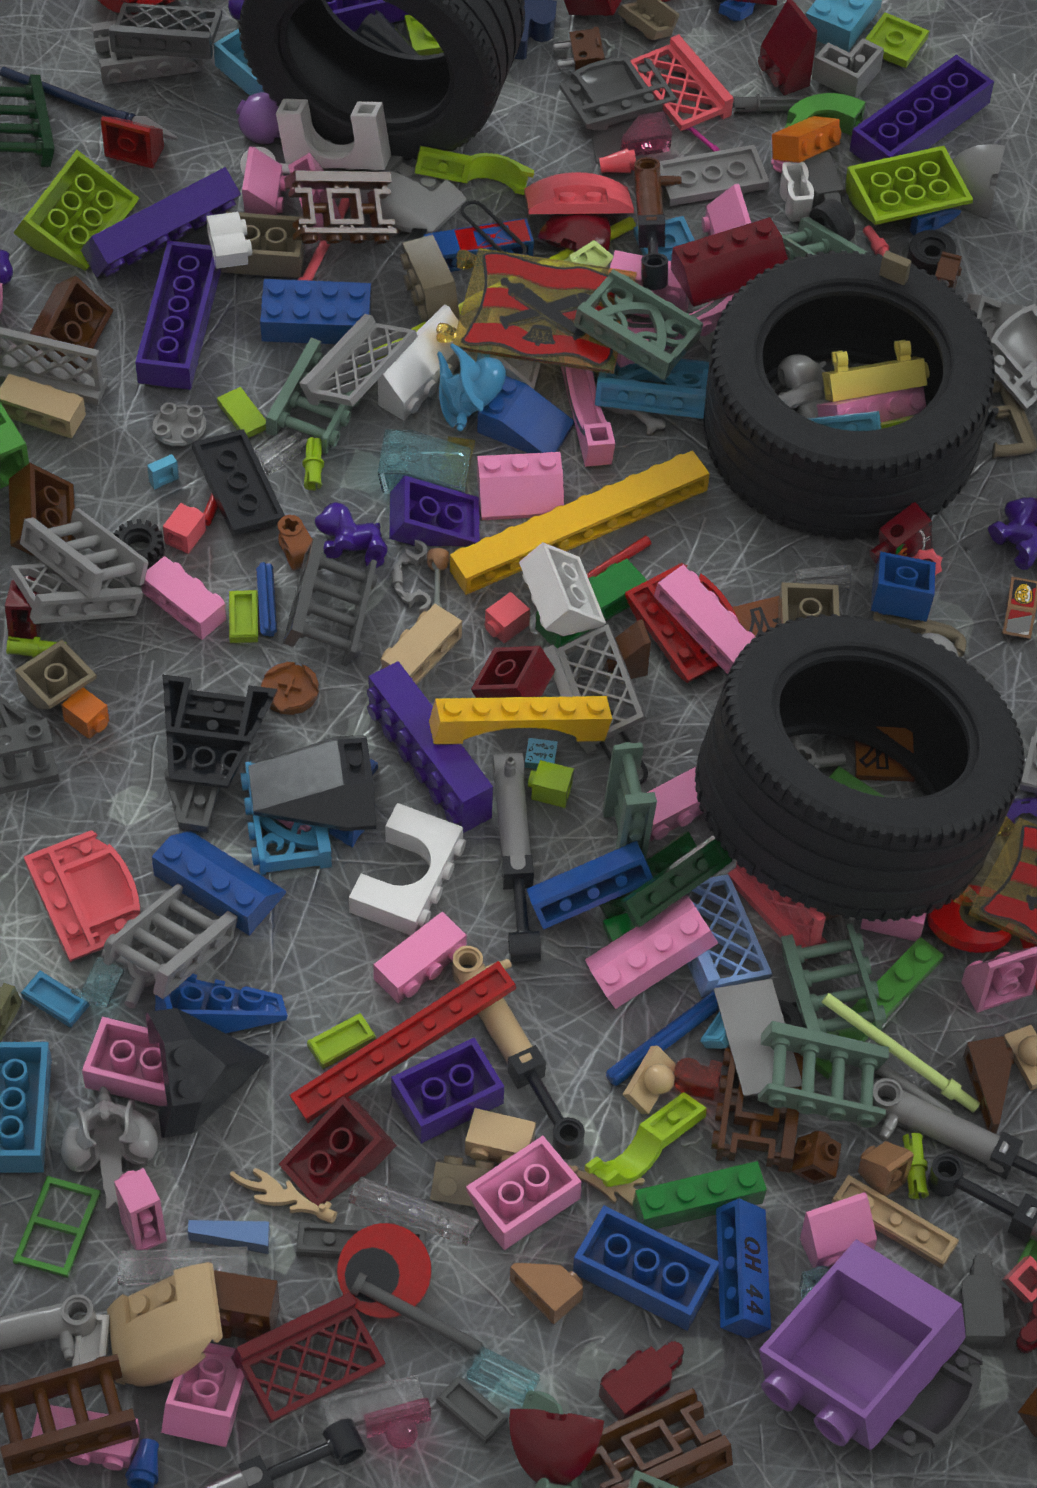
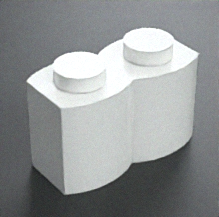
M803 161L800 163L784 162L782 167L780 195L786 202L785 213L791 222H797L803 217H809L813 205L814 188L808 181L809 171Z
M238 212L206 216L207 232L216 269L247 265L248 256L252 255V246L250 239L245 240V235H247L245 219L241 220Z

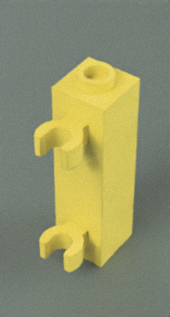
M906 340L894 341L897 360L848 368L847 351L831 352L834 371L822 373L825 400L835 402L927 386L929 367L924 358L911 357V343Z

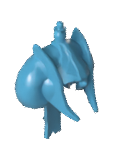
M452 343L450 347L458 356L461 369L460 374L454 375L451 373L442 353H437L440 365L439 400L441 410L447 423L452 428L456 425L458 431H462L466 427L467 417L477 411L481 412L483 407L488 405L498 395L504 385L506 370L500 360L490 357V353L493 351L492 347L479 348L477 361L475 362L464 350Z

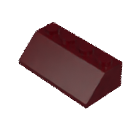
M771 217L673 247L671 270L692 306L695 307L738 293L739 289L742 286H746L750 279L754 280L757 274H763L765 269H772L775 264H783L788 258L782 235Z

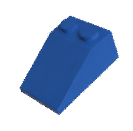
M506 376L504 385L498 395L488 405L483 407L481 412L478 411L477 433L526 453L558 452L575 423L572 418L529 385Z

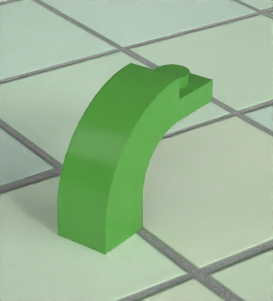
M839 93L812 95L800 100L789 109L785 128L812 116L839 119L841 132L852 136L853 128L863 121L866 102Z

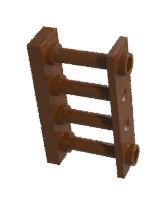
M117 1354L98 1357L94 1361L11 1385L5 1384L0 1386V1413H3L10 1444L0 1447L7 1476L139 1438L133 1408L122 1411L114 1380L123 1378ZM101 1384L109 1415L89 1420L81 1390ZM68 1394L76 1425L56 1430L48 1399ZM35 1403L43 1434L23 1440L16 1408Z

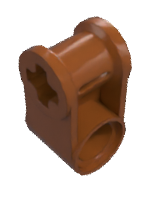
M285 515L278 521V531L280 533L278 543L290 567L295 571L302 567L305 551L313 538L309 535L299 517Z

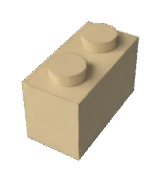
M475 1108L465 1140V1155L470 1156L474 1160L502 1163L534 1142L536 1122Z

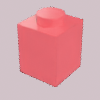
M180 503L163 525L164 543L189 554L206 531L204 513L195 507H189Z
M509 592L485 610V628L492 637H497L504 644L529 626L530 608L512 592Z
M1032 1256L1024 1257L1002 1279L1024 1303H1031L1037 1297V1261Z

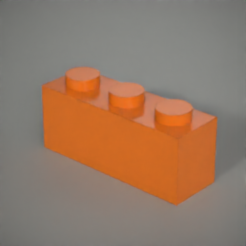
M812 116L773 133V160L800 163L839 145L841 139L840 120Z

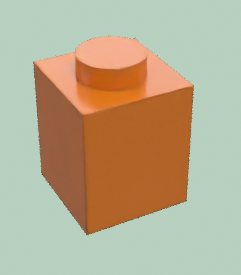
M84 687L72 694L61 704L64 721L88 739H91L96 733L102 732L108 725L109 714L107 704Z

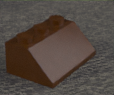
M74 275L56 284L29 334L93 349L113 309ZM28 344V345L31 346L35 351L40 350V349L37 348L35 345ZM54 350L61 357L66 356L61 351ZM46 354L43 355L47 361L54 362ZM80 356L84 361H87V357ZM72 360L68 362L75 369L80 368Z
M32 463L27 464L9 478L11 546L31 556H35L20 544L24 519L34 517L47 528L71 523L74 509V486L72 483ZM73 535L60 537L65 542L76 540Z

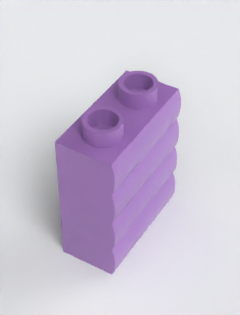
M856 1239L759 1349L765 1377L761 1387L767 1397L783 1410L792 1411L799 1403L816 1415L814 1418L816 1427L834 1444L845 1446L852 1438L868 1450H871L881 1441L893 1423L908 1409L918 1393L930 1383L941 1366L949 1360L966 1338L962 1304Z

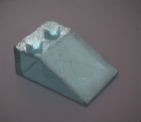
M385 429L378 467V477L382 493L390 494L404 476L465 493L471 450L468 447L414 430Z

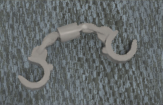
M415 540V549L422 553L415 555L408 549H405V553L400 555L399 561L394 565V571L391 574L392 586L395 587V591L401 596L402 601L408 604V608H411L418 601L425 603L419 608L420 616L423 611H428L431 608L430 596L420 589L411 594L404 592L402 588V565L411 563L419 566V564H422L427 559V545L420 540Z

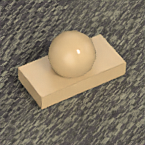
M1032 1025L1004 1034L1003 1037L1006 1046L1011 1047L1014 1062L1029 1089L1034 1090L1037 1089V1034Z
M651 1046L625 1089L623 1096L641 1114H649L658 1097L672 1089L675 1081L673 1072L677 1066L676 1063L659 1046Z

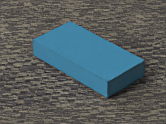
M39 971L21 992L23 999L70 1028L90 1006L89 1000L42 971Z

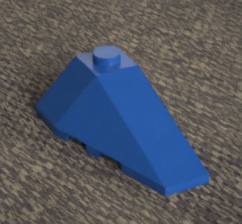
M192 974L164 999L155 995V1011L178 1008L225 1034L285 1021L288 1016L282 995L247 986L241 990L224 986L225 981L215 979L214 983L197 980V974Z

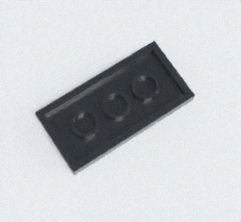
M244 429L192 443L193 453L232 536L277 525L278 521L285 516Z

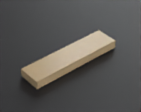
M847 1176L833 1197L832 1203L865 1192L869 1200L875 1230L939 1268H943L958 1245L959 1240L852 1176Z

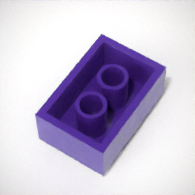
M471 1038L391 1077L392 1096L421 1144L471 1120L475 1108L490 1111L504 1104L505 1086L475 1038Z

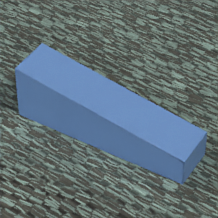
M188 1220V1237L190 1241L269 1254V1222Z

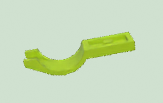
M420 146L415 165V174L466 184L476 178H488L502 182L512 188L515 193L525 195L524 188H527L528 177H534L533 169L499 154L479 153L470 156Z
M683 1092L639 1125L634 1139L622 1154L607 1162L602 1161L596 1156L585 1164V1171L589 1174L593 1173L600 1178L606 1187L632 1183L641 1178L653 1166L660 1156L662 1149L704 1119L707 1114V1108Z

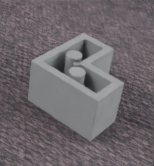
M862 38L849 53L828 42L815 56L812 79L841 94L857 98L881 71L884 48Z

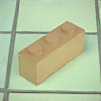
M8 374L0 387V402L13 420L72 439L86 416L84 398L75 393H68L55 389L50 385H43L25 377H18L12 374Z
M434 604L428 611H423L420 614L416 624L410 630L406 629L392 648L389 647L385 650L381 657L382 669L399 661L417 685L462 638V620Z

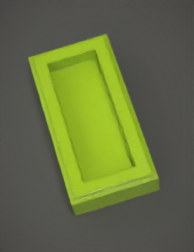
M241 387L217 397V404L237 430L244 429L248 438L266 430V419Z
M258 590L229 591L230 643L258 642Z
M359 1013L308 1040L307 1046L321 1068L325 1069L376 1040V1035L362 1014Z

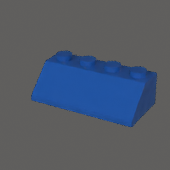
M192 831L171 835L152 855L154 876L172 887L180 884L183 886L182 893L219 917L223 916L227 911L238 916L236 928L249 936L286 894V890Z

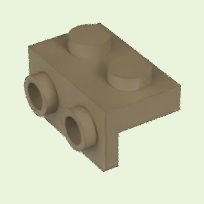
M637 0L633 3L621 5L618 14L625 19L627 24L638 28L650 40L671 36L679 18V13L661 0Z
M444 1155V1160L438 1159L435 1164L430 1200L475 1207L466 1191V1186L492 1170L494 1163L476 1160L475 1165L462 1163V1157Z

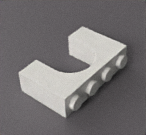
M283 99L276 112L285 164H291L311 153L323 169L345 168L347 170L369 169L377 171L385 170L391 157L382 102L357 101L350 115L354 142L345 145L330 143L315 131L308 100Z
M397 803L385 826L386 842L417 853L428 863L429 870L419 881L404 886L392 885L361 873L349 896V913L412 935L428 923L431 915L429 909L432 903H438L443 890L441 885L444 879H450L454 870L453 861L456 856L460 857L462 855L466 840L463 839L462 826Z

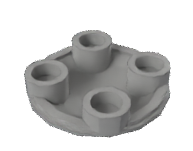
M167 402L160 407V412L153 421L152 431L156 439L163 444L185 446L193 443L203 435L206 430V418L202 407L199 405H175L174 403Z

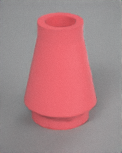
M626 148L599 158L601 173H631V171H634V163L636 161L634 149L628 150Z

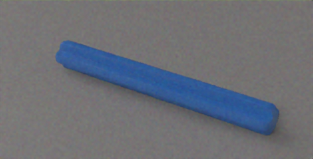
M711 992L609 1068L606 1072V1077L611 1084L617 1086L634 1074L651 1046H659L663 1051L718 1011L719 1006L715 992Z

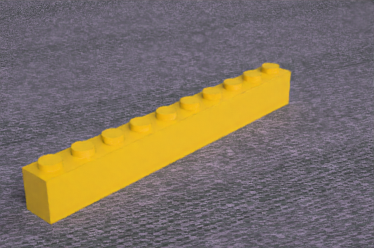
M693 450L685 454H678L669 461L655 464L648 470L636 475H629L620 482L606 485L599 491L583 495L564 506H557L550 512L534 516L515 527H508L503 532L491 537H485L466 548L457 549L454 553L450 554V572L465 595L522 571L519 562L542 542L561 550L569 551L707 491L710 473Z

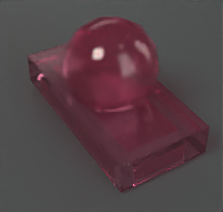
M425 1397L365 1414L364 1429L367 1438L385 1434L390 1445L397 1449H407L412 1446L418 1437L416 1425L431 1421L429 1400Z

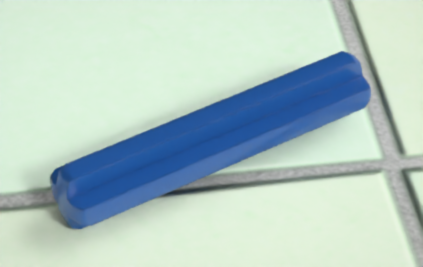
M261 562L256 568L260 632L263 636L272 637L277 632L273 566L271 563Z

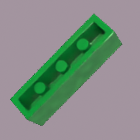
M627 558L618 564L610 565L606 571L598 576L588 578L605 621L630 607L625 597L626 591L647 581ZM536 612L535 629L550 645L554 644L556 648H560L590 631L586 630L566 636L549 632L541 625L539 612Z
M755 1161L635 1190L633 1208L637 1221L655 1230L716 1215V1208L739 1198L754 1205L763 1204L767 1188L759 1163Z

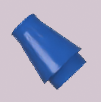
M152 1439L140 1440L138 1449L125 1474L129 1488H154V1485L158 1483L159 1443Z

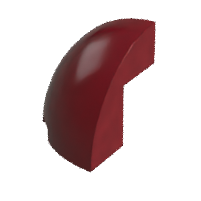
M555 214L544 224L537 238L557 249H567L574 252L595 240L608 251L611 229L605 214Z
M510 1409L509 1427L514 1452L524 1471L536 1483L541 1478H547L550 1483L567 1485L584 1471L593 1458L602 1436L604 1420L572 1413H550L540 1409Z

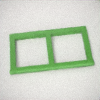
M47 1176L13 1263L68 1278L99 1200L101 1190ZM50 1186L91 1196L79 1228L38 1217ZM35 1225L76 1236L64 1268L23 1257Z

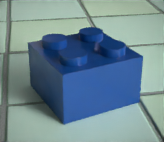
M880 551L873 576L871 611L882 615H894L909 620L927 622L935 595L936 562Z

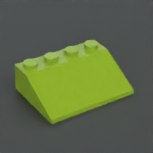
M945 146L847 167L846 193L854 208L874 225L973 203V198Z
M76 150L13 233L33 249L86 271L89 264L81 252L83 246L91 236L124 220L140 198L84 154Z

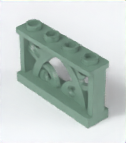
M613 269L586 302H582L577 308L573 326L665 381L670 375L671 370L693 344L700 339L703 323L695 316L689 315L673 303L654 294L650 289L644 288L628 276ZM609 292L615 294V305L608 300L607 294ZM602 302L605 308L600 311L596 310L595 308ZM624 315H649L656 333L649 331L634 333L628 329V322ZM679 333L685 336L683 339L679 340L667 338V336L676 337L679 335ZM666 345L676 347L671 354L664 351Z

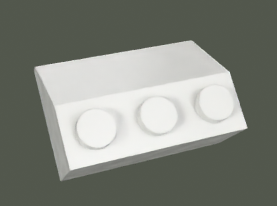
M542 542L519 562L523 571V579L528 584L532 594L531 600L537 607L540 623L544 629L566 636L599 628L606 624L579 556Z

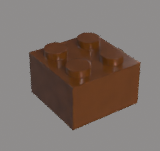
M214 1270L223 1334L222 1339H229L232 1336L244 1338L248 1342L275 1329L280 1309L277 1280Z

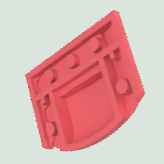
M583 172L556 174L524 188L529 214L634 213L628 187L613 179L597 174Z
M92 830L24 856V861L34 887L38 891L59 938V943L70 962L104 949V944L111 934L118 933L128 920L135 919L140 915L138 892L127 865L110 844L107 846L96 839L97 834Z

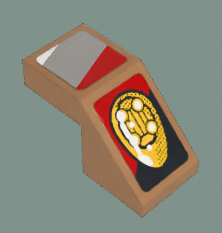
M1011 577L1002 634L1031 639L1037 607V581Z

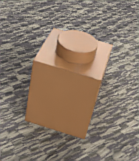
M887 1141L878 1147L870 1146L860 1156L861 1161L858 1173L872 1189L887 1197L907 1182L914 1154L908 1149Z
M514 1263L510 1267V1281L553 1324L582 1301L583 1283L573 1271L568 1272L562 1265Z

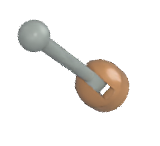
M433 548L427 552L428 567L435 571L434 603L431 607L437 604L442 608L440 603V571L448 567L449 552L442 548Z

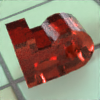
M693 1058L681 1059L675 1066V1088L682 1093L685 1092L694 1097L713 1101L720 1080L723 1062L711 1059L708 1067L700 1065Z

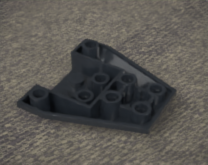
M364 735L332 737L248 766L253 815L342 831L376 829L374 784L367 737Z

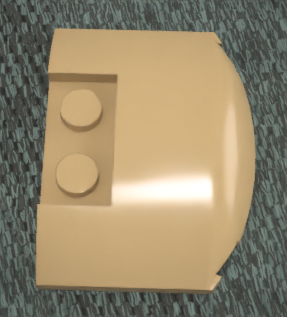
M201 1263L173 1270L174 1275L130 1296L122 1294L109 1306L107 1313L109 1315L112 1355H118L123 1378L116 1379V1383L125 1385V1383L134 1384L137 1387L165 1383L186 1373L206 1357L203 1351L212 1339L214 1342L219 1343L223 1334L212 1263Z

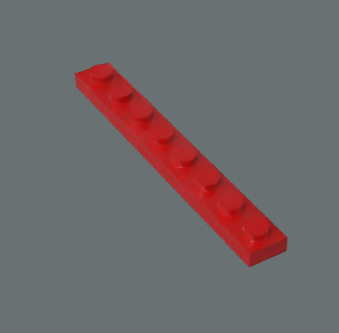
M497 961L290 1094L291 1100L306 1122H311L331 1109L342 1096L348 1098L516 990V984L501 963Z

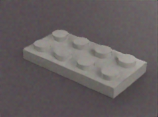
M755 144L659 161L660 176L674 175L682 177L681 185L662 186L669 206L717 198L734 184L740 185L742 193L769 189L770 181Z

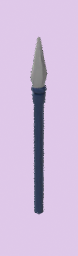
M2 67L0 70V76L23 85H28L30 76L7 67ZM42 81L43 91L46 94L103 116L117 117L163 129V138L178 139L176 135L147 116H136L134 113L116 110Z

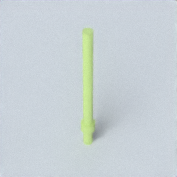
M827 993L821 1003L879 1045L889 1047L891 1054L941 1089V1094L951 1101L955 1099L972 1113L977 1110L980 1102L961 1089L962 1085L952 1078L950 1080L945 1078L832 994Z

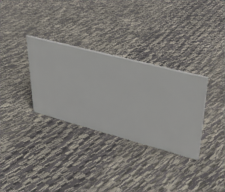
M772 979L714 988L744 1096L759 1094L768 1083H772L774 1050L769 1046L760 1045L761 1033L771 1021L785 1023ZM786 1051L784 1086L794 1088L802 1086V1080L794 1052Z

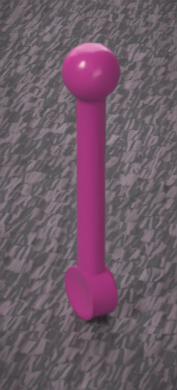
M695 128L685 129L693 133L713 152L720 151L716 145H713Z

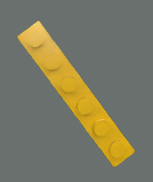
M607 696L439 698L434 701L429 724L434 744H463L465 739L476 735L512 728L556 730L575 736L577 742L605 741L612 722V715Z

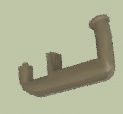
M994 381L993 393L1000 392L1005 406L997 407L999 412L995 419L1008 417L1018 443L998 445L995 442L992 448V458L1025 455L1035 452L1037 441L1024 409L1000 381Z
M875 612L873 615L875 621L880 622L882 620L890 625L896 624L900 628L911 629V632L915 634L917 632L920 634H940L954 642L959 657L965 654L967 641L964 635L950 625L928 619L927 622L909 620L894 615H882L878 612Z

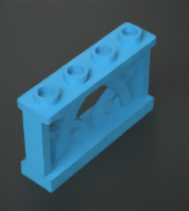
M612 357L610 362L600 369L595 406L703 419L709 362L681 359L664 381L636 363L620 368L614 357ZM640 380L663 382L668 385L640 382Z
M251 761L245 762L246 773H240L242 791L248 790L249 797L244 798L246 815H252L253 822L247 823L249 840L256 841V847L251 848L253 865H259L260 875H266V872L320 866V869L332 867L328 828L309 825L312 829L308 832L301 830L300 835L297 834L300 826L308 824L294 822L291 831L278 825L271 818L253 815L248 766L255 763H251ZM261 826L264 830H266L269 833L265 835L263 838L261 833ZM271 843L277 845L276 852L284 847V843L289 844V849L285 854L272 856L266 850L267 846ZM296 847L312 850L294 853Z

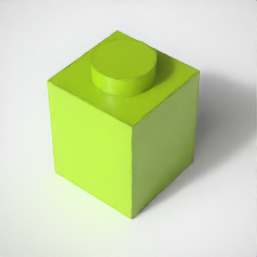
M540 760L537 770H531L528 779V787L532 788L531 800L565 808L573 785L574 768Z

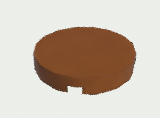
M295 662L275 665L266 672L261 687L277 689L278 692L270 709L280 714L294 715L302 713L312 707L318 698L319 683L316 674L309 667L303 664L302 666L295 665Z

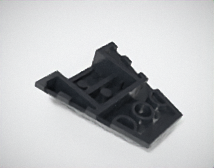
M162 674L169 781L228 789L278 692L277 689L248 685L246 697L197 691L192 689L191 678Z

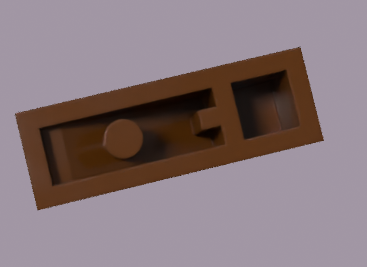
M1003 1036L967 1042L963 1055L976 1099L980 1102L979 1108L986 1130L994 1134L997 1133L1000 1124L1011 1065L1014 1064L1013 1051L1010 1046H1006Z

